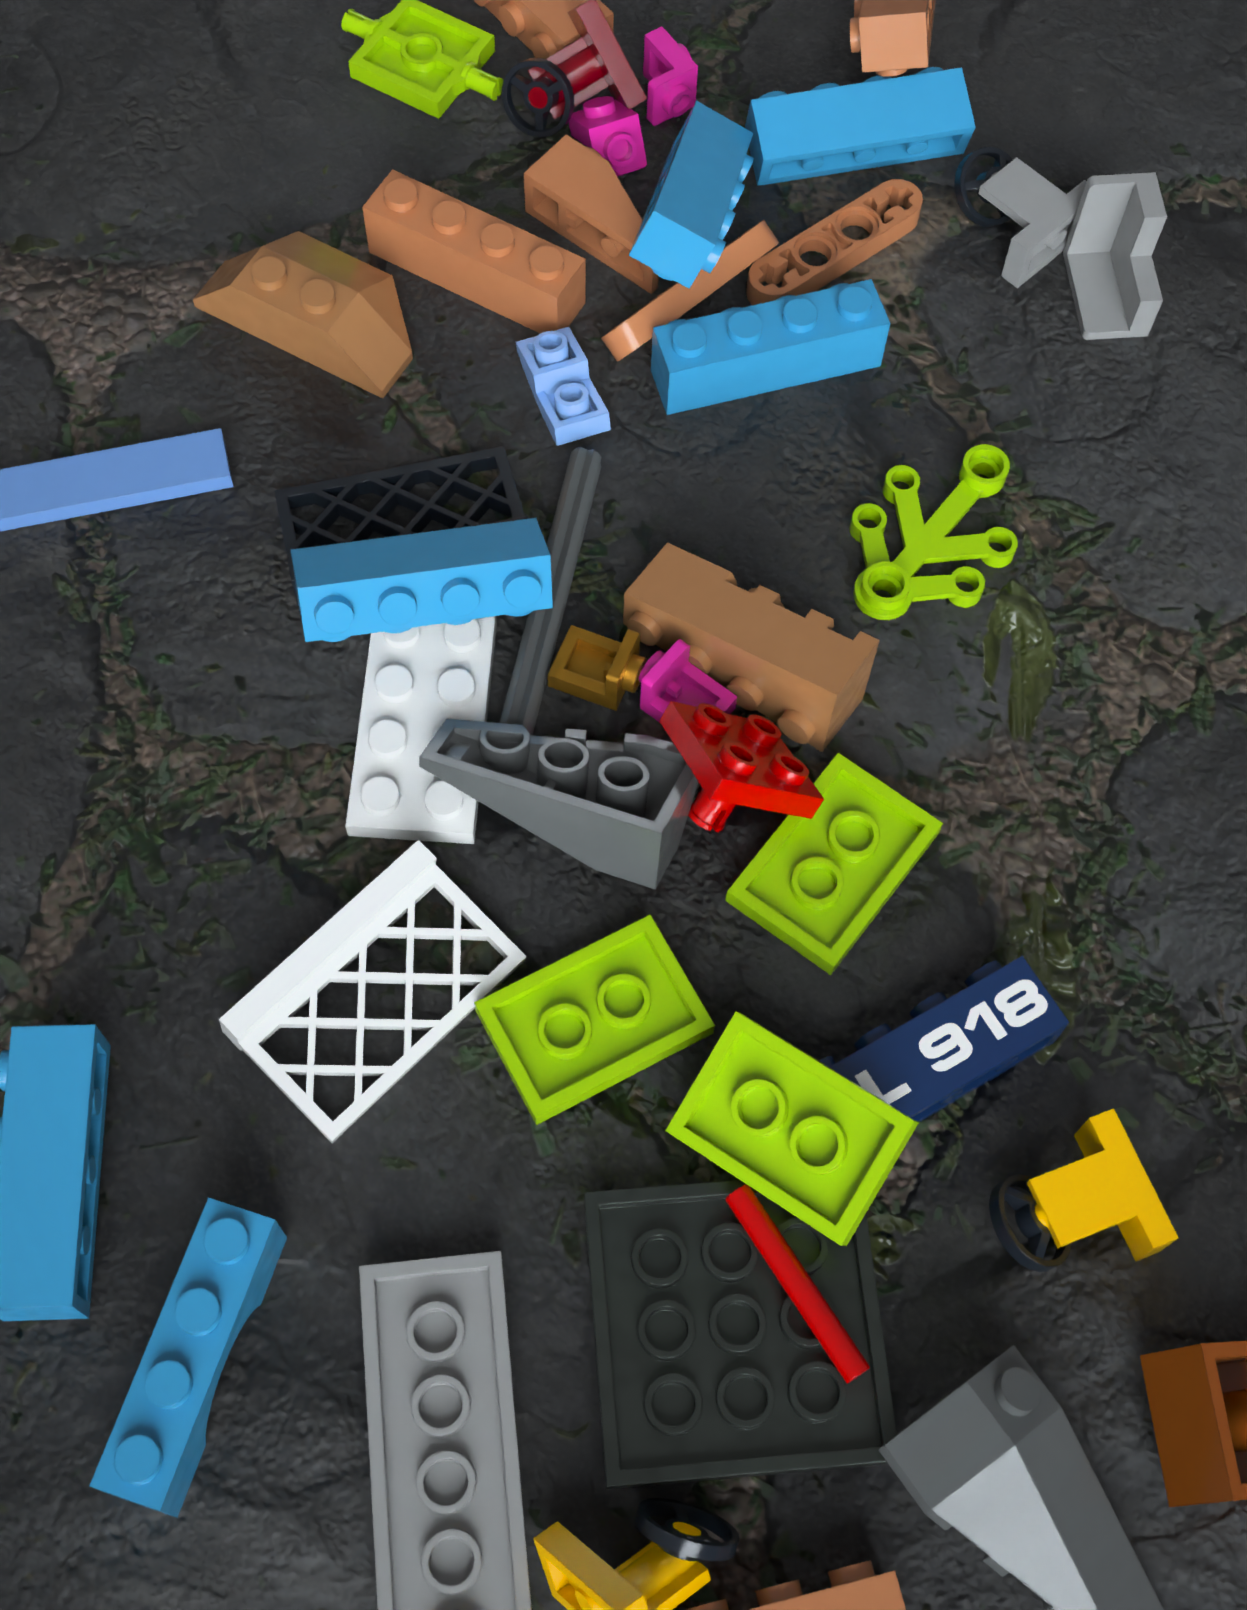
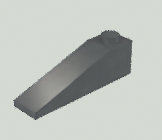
M1014 1345L879 1449L881 1455L926 1516L945 1531L954 1527L985 1552L982 1560L1002 1577L1009 1573L1038 1595L1042 1599L1044 1610H1164L1062 1407Z

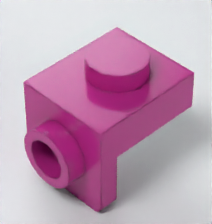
M662 26L645 34L643 75L649 81L647 119L653 126H657L673 117H679L687 110L693 108L696 102L698 65L692 60L687 48L683 44L677 43Z
M604 96L583 103V110L572 114L569 120L571 136L585 146L595 149L604 159L609 161L617 177L646 167L647 159L637 112L628 109L616 99L614 100L613 97Z
M678 639L666 653L661 650L654 653L642 668L639 675V681L641 682L640 709L658 722L670 701L696 707L701 703H706L719 708L727 714H731L736 708L737 696L689 662L690 645L681 639Z

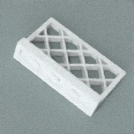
M420 840L416 841L219 1019L222 1032L240 1051L243 1050L331 1143L337 1140L475 1009L474 1002L494 991L527 957L436 865L437 858ZM434 887L453 906V928L414 927L415 904ZM407 912V927H391ZM461 915L475 929H461ZM378 938L406 939L405 973L366 972L367 948ZM414 939L453 940L452 974L413 973ZM461 940L488 941L505 959L489 975L460 974ZM359 956V972L343 971ZM330 982L358 983L357 1018H317L318 993ZM365 984H405L404 1019L364 1018ZM413 984L452 985L451 1010L441 1020L412 1019ZM460 985L476 986L460 1001ZM310 1001L309 1017H293ZM279 1028H309L307 1065L277 1064L261 1045ZM316 1028L357 1029L355 1065H315ZM364 1029L404 1030L403 1056L392 1066H363ZM412 1030L428 1031L411 1047ZM289 1075H307L306 1093ZM314 1075L355 1076L354 1102L334 1121L313 1101ZM362 1076H381L362 1094Z

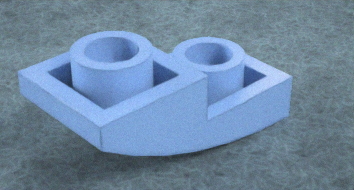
M569 327L555 331H546L537 336L516 342L517 353L526 378L556 446L611 430L609 412L589 377L588 359Z

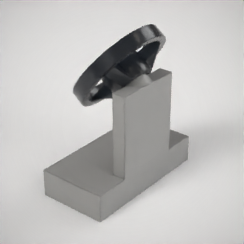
M984 147L969 153L960 162L955 174L954 190L960 209L975 224L993 227L1012 219L1024 228L1011 239L1001 274L1004 279L1016 288H1019L1063 252L1087 181L1083 180L1066 194L1016 157L1013 160L1001 149ZM987 155L995 158L992 168L981 172L975 181L965 182L967 169L977 156ZM966 192H977L983 202L993 204L997 208L1001 217L999 219H990L979 214L971 205Z

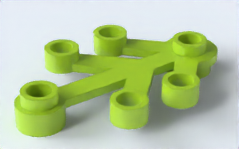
M988 444L976 445L970 448L963 458L959 471L960 483L925 524L918 498L920 486L918 472L906 465L894 466L887 472L883 485V495L886 500L895 505L904 547L893 562H890L883 536L887 524L885 511L880 506L872 503H865L855 508L849 530L851 536L861 543L866 569L858 575L853 595L858 608L863 613L878 620H892L905 614L911 603L916 601L948 598L952 604L962 608L972 607L980 601L985 588V578L979 570L973 567H959L951 575L913 576L923 564L980 558L986 565L993 568H1002L1011 563L1018 547V540L1016 535L1007 528L993 527L982 534L947 537L979 498L992 496L1003 488L1010 469V462L1007 455L1001 449ZM976 474H983L988 478H982L977 476ZM901 481L908 484L910 488L899 489L893 483ZM871 520L877 524V527L866 528L859 521ZM989 544H1002L1007 551L998 552L993 550ZM965 582L972 585L975 590L965 592L960 590L956 584ZM884 590L890 593L892 597H881L874 592Z

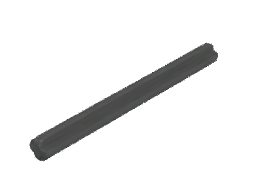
M577 447L570 454L547 541V547L551 556L553 608L536 610L528 614L499 722L523 725L530 735H533L601 470L600 462L602 457L594 449L587 450Z

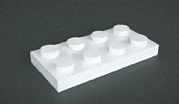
M496 616L473 619L461 625L442 623L413 627L402 633H371L345 825L348 836L474 844L479 801L419 767V756L446 719L487 722L497 627Z

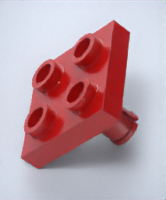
M670 701L659 720L702 786L694 802H692L688 816L694 823L705 830L711 831L713 828L715 832L722 831L726 820L736 805L812 819L824 801L823 796L808 777V768L792 755L780 738L782 735L780 729L762 716L749 715L748 718L727 714L719 708L706 703H701L696 707Z

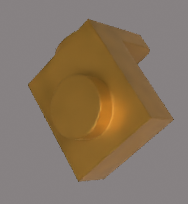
M571 625L548 673V687L617 711L625 691L635 693L640 684V672L647 662V658L639 655L640 633L628 629L621 643Z

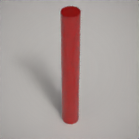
M745 1184L733 1191L725 1198V1201L846 1384L850 1383L871 1368L750 1186Z

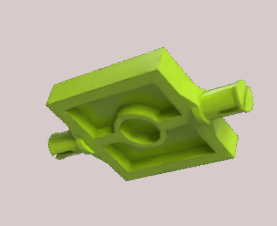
M401 0L393 11L375 20L356 12L352 8L348 9V13L345 12L342 18V30L364 39L363 45L348 61L350 77L439 119L459 94L465 90L472 89L493 101L497 100V96H500L502 93L504 80L481 70L495 52L494 35L418 0Z

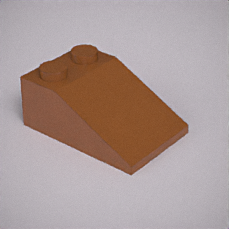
M1247 1341L1200 1343L1140 1355L1169 1507L1247 1500Z

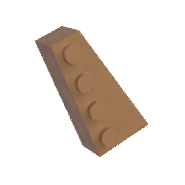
M668 542L624 593L623 624L628 629L640 633V642L648 646L657 645L667 652L678 639L683 640L690 645L689 662L735 694L737 696V705L749 711H759L776 722L780 730L797 743H808L820 752H823L863 700L879 645V639L861 631L853 640L832 631L834 627L833 618L813 609L804 618L785 609L781 603L779 593L761 585L746 591L737 586V581L731 571Z

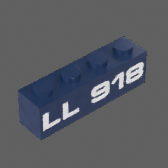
M1023 956L1004 967L997 960H994L973 972L964 981L967 988L947 999L943 992H938L914 1007L910 1012L913 1019L892 1031L888 1024L880 1025L866 1033L854 1044L857 1051L837 1063L832 1056H827L819 1061L914 1120L921 1122L1053 1044L1069 1024V1021Z

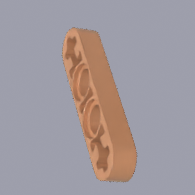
M902 179L885 181L762 256L751 265L748 272L746 289L748 301L751 305L774 301L786 295L797 296L815 292L910 233L917 226L923 204L922 192L910 181ZM887 205H890L892 208L887 210ZM848 226H859L867 230L870 236L862 240H855L844 235L842 230ZM808 251H816L825 255L829 261L820 266H812L802 261L800 256ZM782 281V287L778 288L776 284ZM762 282H766L768 285L763 286Z
M763 219L724 247L711 273L701 269L690 289L676 282L606 333L601 339L617 362L652 338L653 327L666 325L677 320L777 246L779 241Z

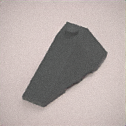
M446 719L419 756V767L594 870L655 890L678 849L699 783L674 743L641 734L625 733L624 743L586 740L587 730L566 728L565 738L530 735L529 731L519 724Z

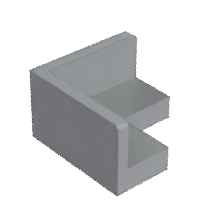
M1156 172L1096 175L1087 179L1063 250L1082 338L1085 340L1147 337L1153 326L1163 298L1152 254L1167 219Z

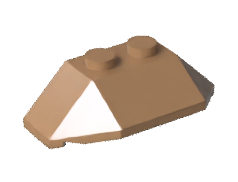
M300 231L224 261L193 299L196 308L382 399L413 360L412 349L393 276Z

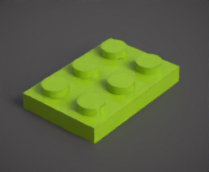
M837 753L813 783L824 798L813 818L788 815L728 889L725 899L730 905L829 975H832L937 837L943 825L941 821L840 753Z
M651 915L474 1002L475 1011L536 1125L714 1033L715 1024Z
M735 1011L665 1131L840 1246H847L919 1122L749 1017Z

